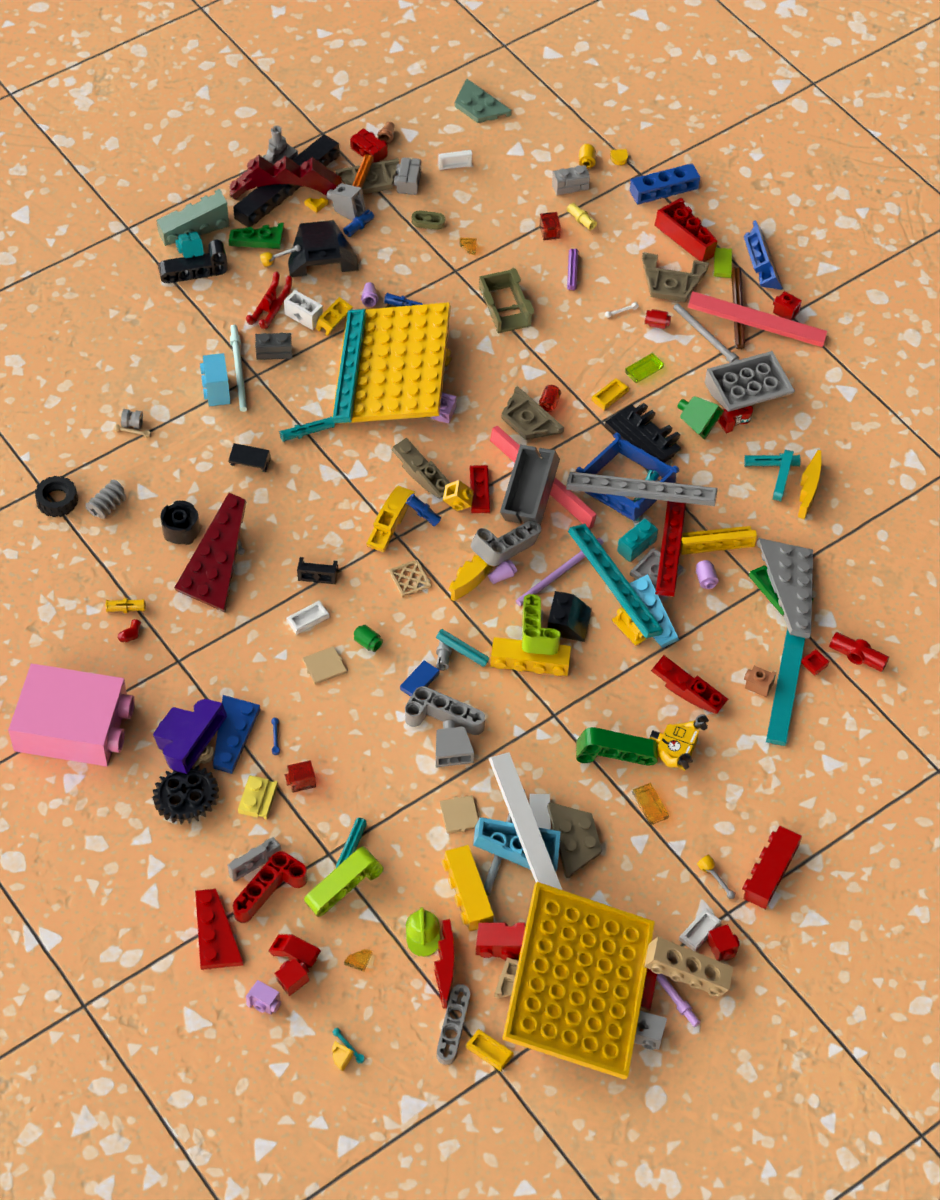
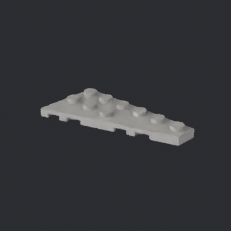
M758 538L757 546L762 551L761 557L766 562L767 573L773 590L778 595L779 606L784 611V620L790 635L809 639L812 615L813 550Z

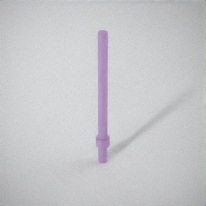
M598 538V542L602 545L603 540ZM582 550L519 597L516 603L519 606L523 605L524 596L528 594L536 595L584 559L586 556Z
M657 974V981L677 1005L676 1009L682 1016L685 1015L693 1027L698 1026L700 1021L692 1012L690 1004L681 998L663 974Z

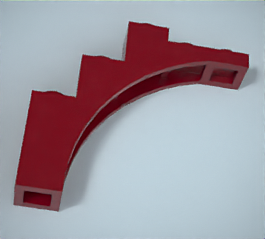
M258 155L247 163V171L231 182L230 197L235 200L248 190L271 184L304 186L327 196V192L330 189L334 190L342 184V177L313 157L300 166L286 156L272 164Z

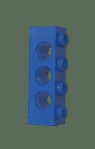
M693 163L631 179L630 193L637 205L699 189L700 175Z

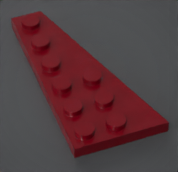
M230 492L227 494L174 587L176 591L222 612H226L230 580L233 575L237 544L240 539V529L247 503L245 499Z

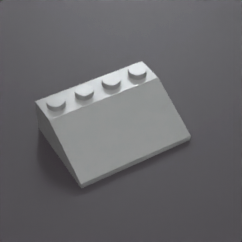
M773 351L709 368L705 377V384L710 394L728 412L795 392Z

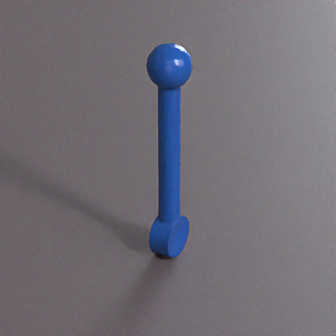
M273 718L271 720L274 740L272 754L278 755L280 753L277 740V724L279 720L278 718Z

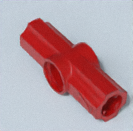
M835 632L829 645L830 648L847 655L850 662L856 665L863 663L880 672L884 670L889 660V656L872 649L867 641L863 639L855 641L839 632Z

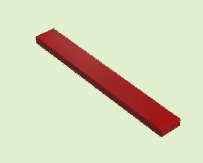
M667 501L656 595L675 596L686 503Z

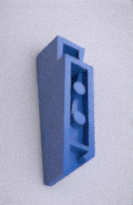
M755 220L751 232H746L744 235L753 268L756 274L759 273L761 287L782 290L783 287L763 232Z

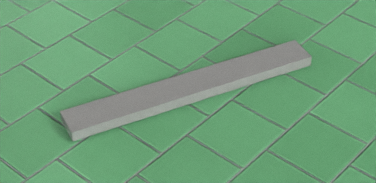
M569 472L566 485L567 490L708 506H715L718 488L577 472Z

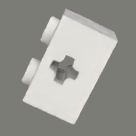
M296 290L284 300L286 316L311 330L316 327L318 318L323 314V305Z

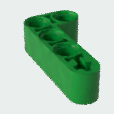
M590 727L585 729L576 741V760L580 763H591L599 755L650 766L658 761L657 742L652 739Z

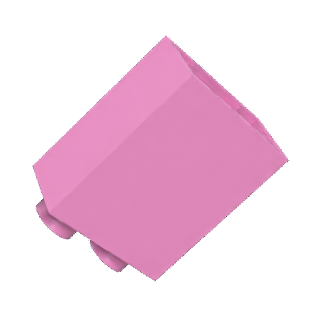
M31 663L8 730L13 750L15 752L108 766L111 753H120L122 750L125 731L119 727L122 718L131 719L134 711L135 697L127 695L124 678Z

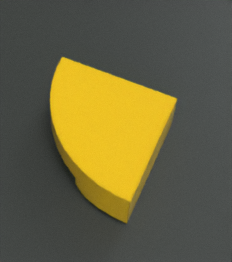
M311 197L304 200V205L317 213L328 205V200L320 197V199H312Z
M335 1041L332 1047L333 1060L336 1066L341 1071H344L354 1052Z

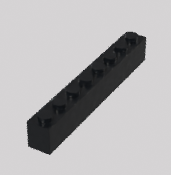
M324 134L293 158L292 161L301 166L313 157L327 167L329 163L336 160L340 155L339 143ZM271 184L257 187L233 206L234 219L246 227H252L302 186Z

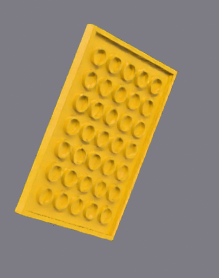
M450 302L365 309L367 315L352 422L347 423L439 416L451 311Z
M536 882L502 1040L626 1079L630 1070L647 971L644 965L648 944L652 942L655 921Z

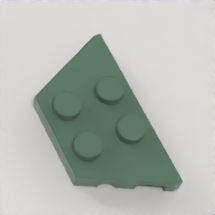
M468 79L465 80L455 100V107L477 123L495 120L497 116L504 114L509 117L512 113L511 109Z

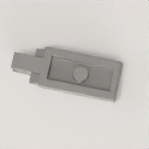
M272 837L265 840L260 846L252 848L240 858L234 859L228 864L230 878L233 881H237L268 861V857L281 850L280 844Z

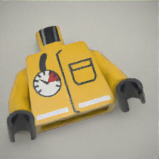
M701 714L696 720L687 723L668 724L664 733L652 730L649 739L657 742L658 757L668 768L678 767L684 771L689 768L688 762H693L691 755L698 741L700 731L698 729L699 727L701 730L708 728L705 722H709V719L706 715Z

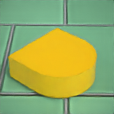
M627 149L610 150L611 161L615 165L627 163Z

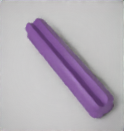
M572 248L569 250L567 289L574 291L577 286L578 250Z

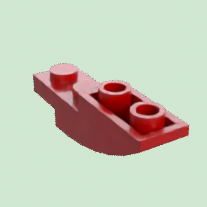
M665 655L660 658L651 670V672L666 682L665 687L706 711L717 714L728 701L727 697L698 675L695 678Z

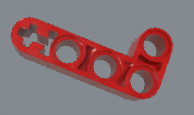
M279 851L273 854L234 900L233 914L235 920L240 923H246L251 920L283 881L294 888L305 886L307 883L306 866L286 852ZM284 863L285 865L278 866L277 864ZM295 874H301V876H299V877H296V876H293V875H295ZM266 878H272L270 881H265ZM253 893H259L258 896H252Z

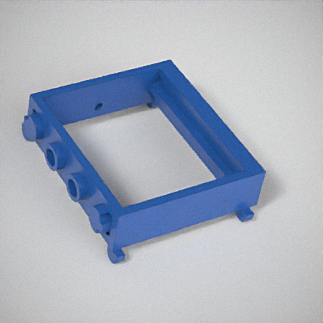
M618 432L613 435L616 439L584 469L582 467L576 469L578 473L596 475L620 453L646 469L658 472L659 476L662 477L659 482L676 483V473L679 472L677 466L667 465L658 458L632 445L627 440H623ZM585 492L634 522L657 501L641 498L639 501L633 502L625 496Z

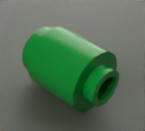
M367 625L358 626L354 631V640L368 651L372 650L375 652L381 647L383 639Z

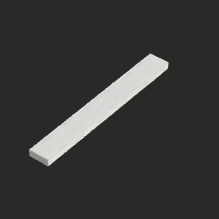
M510 753L490 757V764L535 882L562 890Z

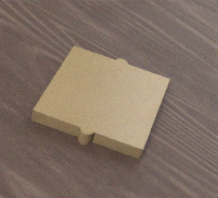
M334 646L302 658L307 668V673L310 674L315 684L347 673L342 663V657H339Z
M472 795L460 798L456 796L454 799L440 801L447 833L465 832V830L475 829L478 816Z

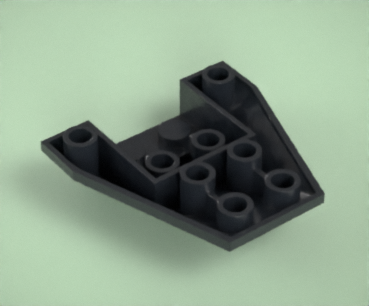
M334 220L300 223L293 248L295 245H300L301 250L299 252H291L288 261L289 275L291 277L307 276L306 266L340 263L341 272L359 271L357 255Z

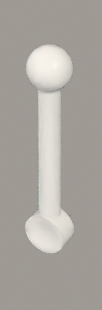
M634 302L631 306L612 312L607 311L605 317L610 318L611 315L630 309L635 310L639 305L637 302Z

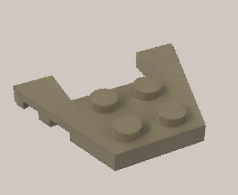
M644 252L642 254V262L650 295L654 298L686 302L709 266V262L694 260L691 273L656 268L657 254Z

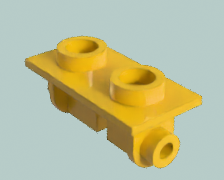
M623 607L617 610L618 615L612 619L615 625L635 646L645 641L646 638Z

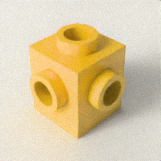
M458 480L445 485L443 501L454 510L460 511L471 507L474 491Z

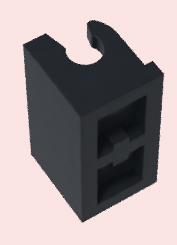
M234 443L228 462L231 463V466H235L236 463L261 468L262 472H267L271 456L269 450Z
M304 557L299 558L297 567L298 581L336 584L338 561L334 560L333 565L305 563L303 561Z

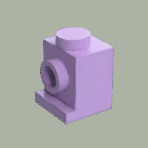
M442 392L439 416H432V419L449 423L456 409V396Z
M257 980L246 995V1004L250 1008L253 1005L258 1011L262 1013L267 1012L271 1015L272 1012L275 1013L280 1007V995L275 989Z

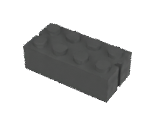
M520 444L500 510L505 521L520 524L521 521L523 523L533 521L541 526L560 462V458L555 450L539 448L538 452L536 447Z

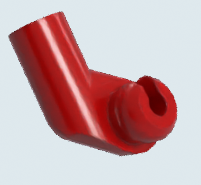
M133 619L130 628L118 634V640L120 642H129L137 639L141 621Z

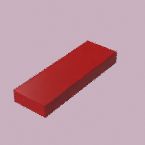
M470 465V489L474 491L471 513H490L488 465Z

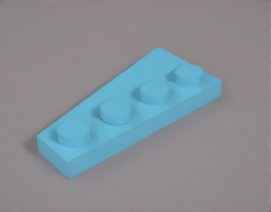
M647 574L629 583L663 629L662 635L653 637L661 648L678 641L677 633L659 596L655 594L656 590L649 575Z

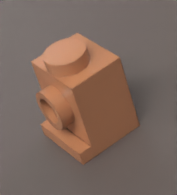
M754 665L753 669H748L745 674V689L767 697L774 684L776 672L773 671L771 673Z

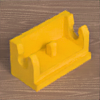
M338 297L318 318L315 329L320 331L324 328L326 330L325 335L328 336L331 330L348 314V310L353 309V306Z

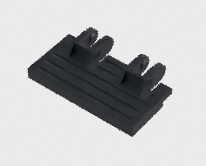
M645 403L636 408L631 404L605 421L604 427L613 435L618 432L623 440H627L632 445L644 450L664 463L681 450V447L675 443L680 438L678 432H674L665 438L671 433L672 427L667 425L660 430L650 420L655 416L653 410L642 415L648 408Z

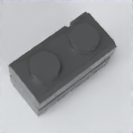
M291 333L255 334L256 360L292 359Z

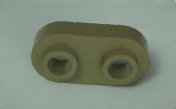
M419 210L412 214V224L419 228L439 230L445 226V216L437 212Z

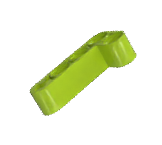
M534 594L524 596L522 609V650L534 654L554 655L558 653L560 632L556 629L541 628V598Z
M360 847L305 896L304 902L316 916H322L364 878L367 877L369 880L376 879L383 872L384 867L366 847Z

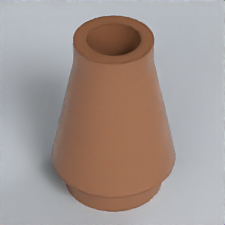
M386 122L378 132L379 140H384L387 144L393 141L395 128L393 122Z

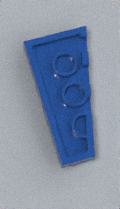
M223 695L222 703L227 718L218 729L213 769L233 774L259 714L260 705Z

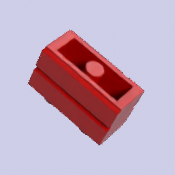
M363 128L358 134L356 133L350 138V148L363 158L366 154L372 155V163L380 162V160L382 161L388 155L387 143L384 140H379L373 132H368Z

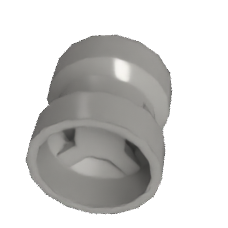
M123 409L121 426H133L135 429H141L143 412L138 410L131 412L129 409Z

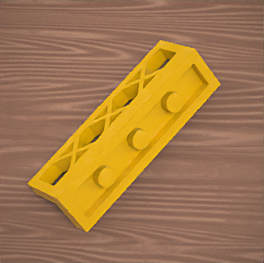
M751 526L682 533L680 551L681 555L755 547L757 534L756 530L751 529Z

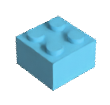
M224 353L204 355L203 363H200L201 374H205L201 375L202 386L206 388L203 389L204 400L208 399L209 406L230 404Z

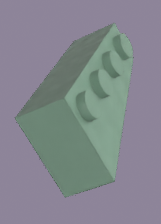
M220 189L214 191L215 194L207 197V195L202 197L201 201L194 205L190 203L179 212L176 210L157 220L158 233L165 246L176 243L175 240H178L179 234L187 233L188 235L190 232L197 231L199 235L229 227L227 201Z

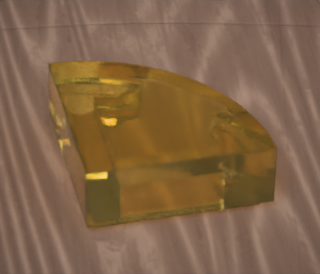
M460 237V247L465 249L467 253L476 255L477 238Z
M363 949L350 954L345 959L344 965L364 972L371 958L372 951Z

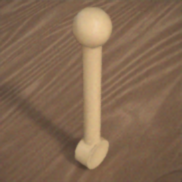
M118 424L113 427L116 432L125 431L140 434L145 438L151 436L149 430L143 432L120 427Z

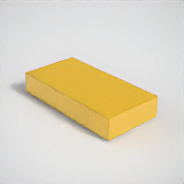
M615 378L593 395L591 401L605 411L628 393L629 387Z
M480 1029L475 1032L466 1044L468 1050L499 1071H502L514 1056L513 1051Z

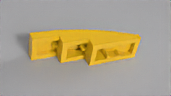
M817 450L802 474L800 486L803 488L799 501L802 503L798 517L804 520L812 506L818 487L821 471V450Z

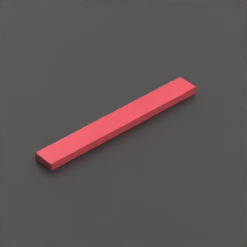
M692 291L688 308L820 347H823L827 334L826 330Z
M499 426L493 427L490 441L515 463L520 445ZM555 477L550 495L582 524H586L589 529L593 528L597 514L573 492L567 490L566 486Z

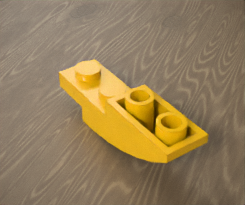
M397 486L392 491L373 523L374 528L366 543L367 547L385 552L397 525L401 524L409 507L406 504V500L410 495L415 494V491L401 486Z
M474 555L471 562L466 560L463 567H459L456 580L450 584L451 600L455 601L475 589L489 574L493 566L487 564L478 555Z

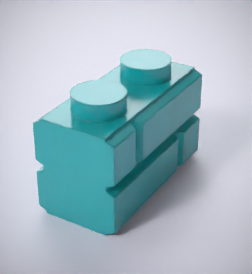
M197 231L190 232L188 235L187 233L178 235V240H175L176 248L183 257L190 258L193 255L196 257L204 254L202 239Z
M643 519L618 540L617 552L629 562L633 561L656 542L657 527L647 519Z

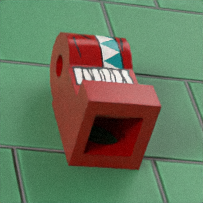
M750 405L729 412L723 409L724 412L718 419V423L726 434L732 432L734 426L748 424L751 421L753 407Z

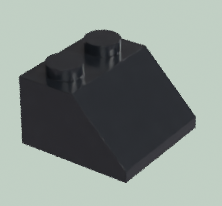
M555 591L547 628L558 630L561 634L560 638L585 642L592 609L574 594Z

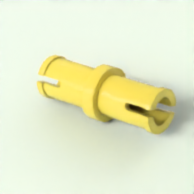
M575 203L567 207V212L573 215L578 223H582L589 230H593L596 227L597 222Z

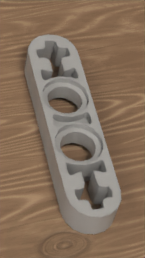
M462 984L456 985L451 991L437 1046V1060L443 1065L453 1063L456 1058L467 1014L470 990ZM460 992H463L464 996H462L461 1005L457 1004L458 995ZM458 1010L462 1016L459 1019H453L450 1013ZM447 1030H455L457 1036L453 1039L447 1038L445 1036ZM446 1044L450 1045L448 1056L443 1057V1053L446 1050Z

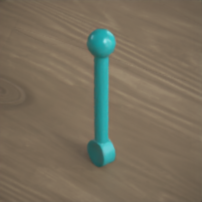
M335 1028L333 1035L339 1037L347 1048L353 1050L357 1063H363L364 1055L358 1054L341 1034V1030Z

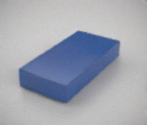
M424 660L400 685V690L411 697L418 687H428L439 675V669Z

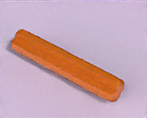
M364 155L352 186L362 188L373 162L372 155Z

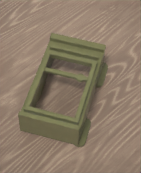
M515 268L479 276V290H481L497 333L531 326L534 309L530 300L525 299L519 286L521 278ZM510 287L517 305L514 304L509 307L496 309L489 291ZM517 308L521 312L505 317H500L498 314L501 311L515 310Z

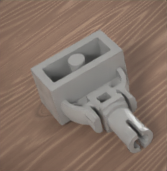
M280 126L271 128L272 138L269 139L268 150L263 158L272 164H275L285 156L291 160L298 155V150L286 142V138L282 136V128Z

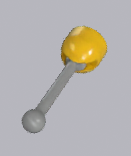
M295 245L294 248L275 255L265 252L260 254L261 262L264 267H268L274 263L277 257L294 251L299 252L301 246Z
M710 854L700 859L697 863L700 870L706 873L711 872L727 892V897L733 899L735 892L730 891L714 871L715 862Z

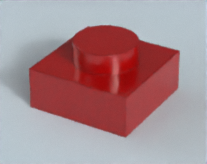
M815 649L802 659L801 664L815 676L829 665V660Z

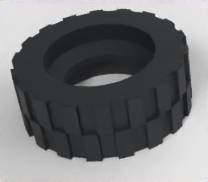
M64 476L47 477L35 489L37 507L47 516L62 517L69 514L77 506L76 486H74V483L69 478H64ZM53 491H63L66 494L65 499L59 502H50L47 496Z

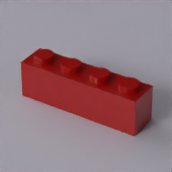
M779 826L776 832L772 831L768 839L770 843L768 848L764 847L760 854V863H755L753 866L751 880L747 878L742 890L745 891L744 900L766 910L799 848L801 835L782 826Z

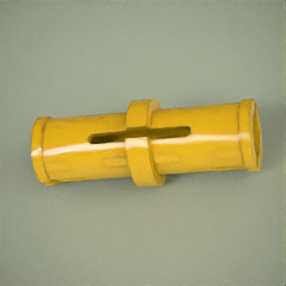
M123 598V600H106L105 608L106 612L123 611V613H128L129 611H146L145 599L128 600V598Z

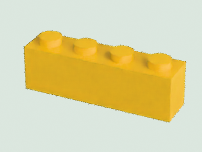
M494 637L490 667L512 669L519 672L529 671L537 674L546 673L556 676H568L571 646L559 645V651L554 655L534 654L522 650V640Z
M469 845L446 850L445 859L442 860L444 871L449 872L450 877H448L450 888L455 889L456 895H454L456 905L462 909L460 914L463 925H467L470 932L478 930L479 923H493L494 915Z

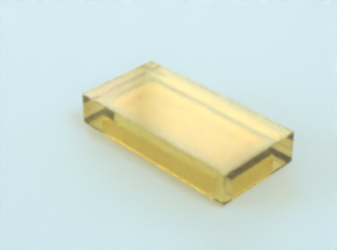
M651 783L633 789L632 794L650 825L669 818L667 810Z

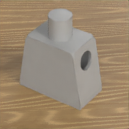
M342 183L334 190L330 189L327 192V198L332 200L335 212L351 221L366 211L362 188Z
M453 720L444 721L443 729L436 731L435 766L445 767L473 763L474 750L465 727H455Z

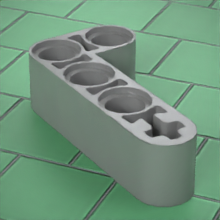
M528 521L499 538L489 530L480 528L477 530L470 546L487 564L497 566L534 545L542 528L538 523Z
M418 687L405 706V722L412 727L419 726L425 716L429 715L442 722L453 720L455 727H465L466 732L473 735L481 734L485 728V714L481 710L428 687Z

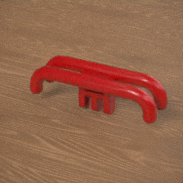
M279 272L273 273L272 283L253 315L246 316V321L249 325L255 324L261 313L266 311L269 313L265 320H259V326L261 329L269 327L291 290L293 281L291 276L286 277L284 289L277 299L276 289L279 284L280 274Z

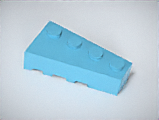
M480 817L475 826L473 846L530 869L514 824ZM539 828L556 872L561 831Z

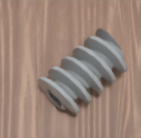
M111 480L109 484H106L105 488L100 490V493H97L94 498L90 499V502L86 503V509L93 516L105 519V514L109 515L111 513L110 509L115 510L116 505H120L121 500L126 499L124 488L117 480Z

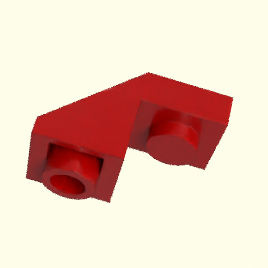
M278 934L268 950L272 956H287L290 960L295 958L299 963L303 962L307 968H311L315 964L321 952L318 947L293 934Z

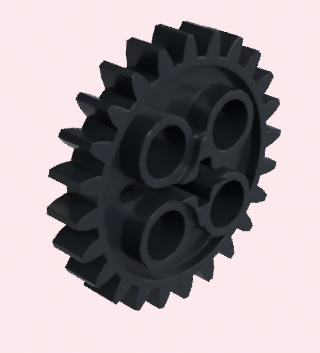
M199 765L194 769L191 768L187 774L174 770L172 773L166 771L167 777L160 776L161 783H155L157 789H153L154 796L152 797L155 808L160 816L164 815L165 820L171 818L172 823H175L177 819H179L180 824H183L184 820L191 824L192 818L199 821V815L206 817L205 811L212 812L211 805H217L215 799L219 798V788L216 778H213L212 772L208 773L206 768L201 770Z

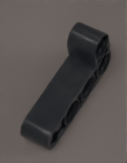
M221 240L211 241L208 244L209 253L195 257L193 255L190 258L181 257L161 261L158 264L161 281L163 283H174L226 273L228 269L227 257L223 242Z

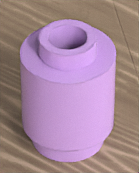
M709 560L700 561L696 565V574L700 586L705 589L714 588L719 582L714 565Z

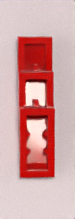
M450 919L442 920L444 940L438 941L440 960L434 961V973L443 1009L448 1006L454 972V939Z

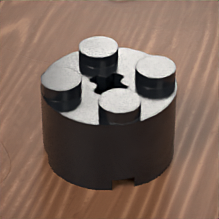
M175 501L170 506L166 505L160 515L165 540L175 544H192L200 532L198 511L192 503L187 501Z

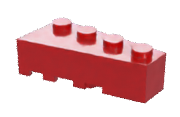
M682 197L658 209L655 227L697 260L705 262L714 257L718 241L706 227L701 225V220L698 217L695 218L692 214V209L689 206H685V201Z
M517 922L513 926H508L507 923H479L475 955H480L483 958L498 957L503 960L507 958L519 960L526 928L525 922Z

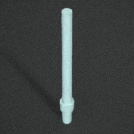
M231 325L230 344L233 346L240 411L245 412L247 411L240 353L241 338L238 335L237 325Z

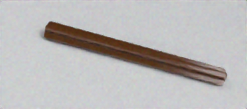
M734 267L731 272L733 303L743 306L741 269ZM734 321L736 349H744V324Z

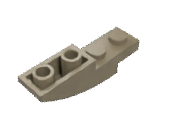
M408 438L392 447V451L403 463L402 467L417 483L438 498L444 496L445 485L450 484V482L432 461L428 462Z

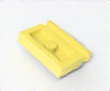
M249 775L238 807V813L253 817L260 816L267 819L278 781L272 782L269 779Z

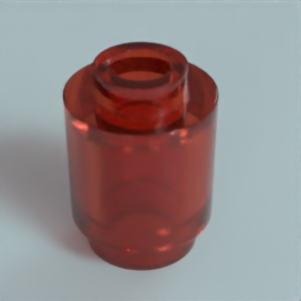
M555 385L545 386L539 404L546 412H551L556 408L561 396L560 389Z

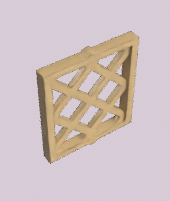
M418 560L389 569V573L402 597L431 588V584ZM415 565L413 569L407 568L409 566ZM403 569L401 574L395 572L397 570ZM405 570L411 572L410 576L403 575ZM414 573L420 575L418 579L412 578ZM401 578L408 579L406 584L400 582ZM410 580L416 582L415 587L408 585ZM419 583L425 585V586H422V587L417 588L418 585H419ZM407 587L413 589L411 591L405 592Z

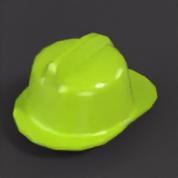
M423 907L411 914L406 921L407 945L412 953L425 957L432 955L438 949V941L440 940L438 918L433 913L424 910Z

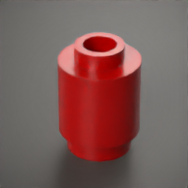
M655 309L647 310L645 324H648L649 327L666 329V326H670L671 316L668 315V312Z

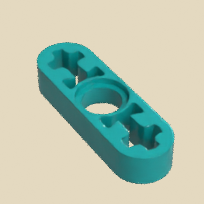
M786 449L784 451L772 500L782 501L794 451Z

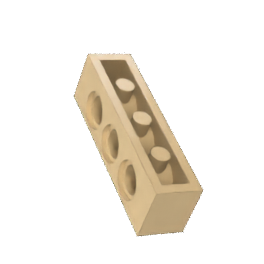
M657 937L648 944L644 967L651 969L652 972L664 974L674 981L689 984L694 989L704 990L711 996L720 997L730 990L732 966L660 937Z

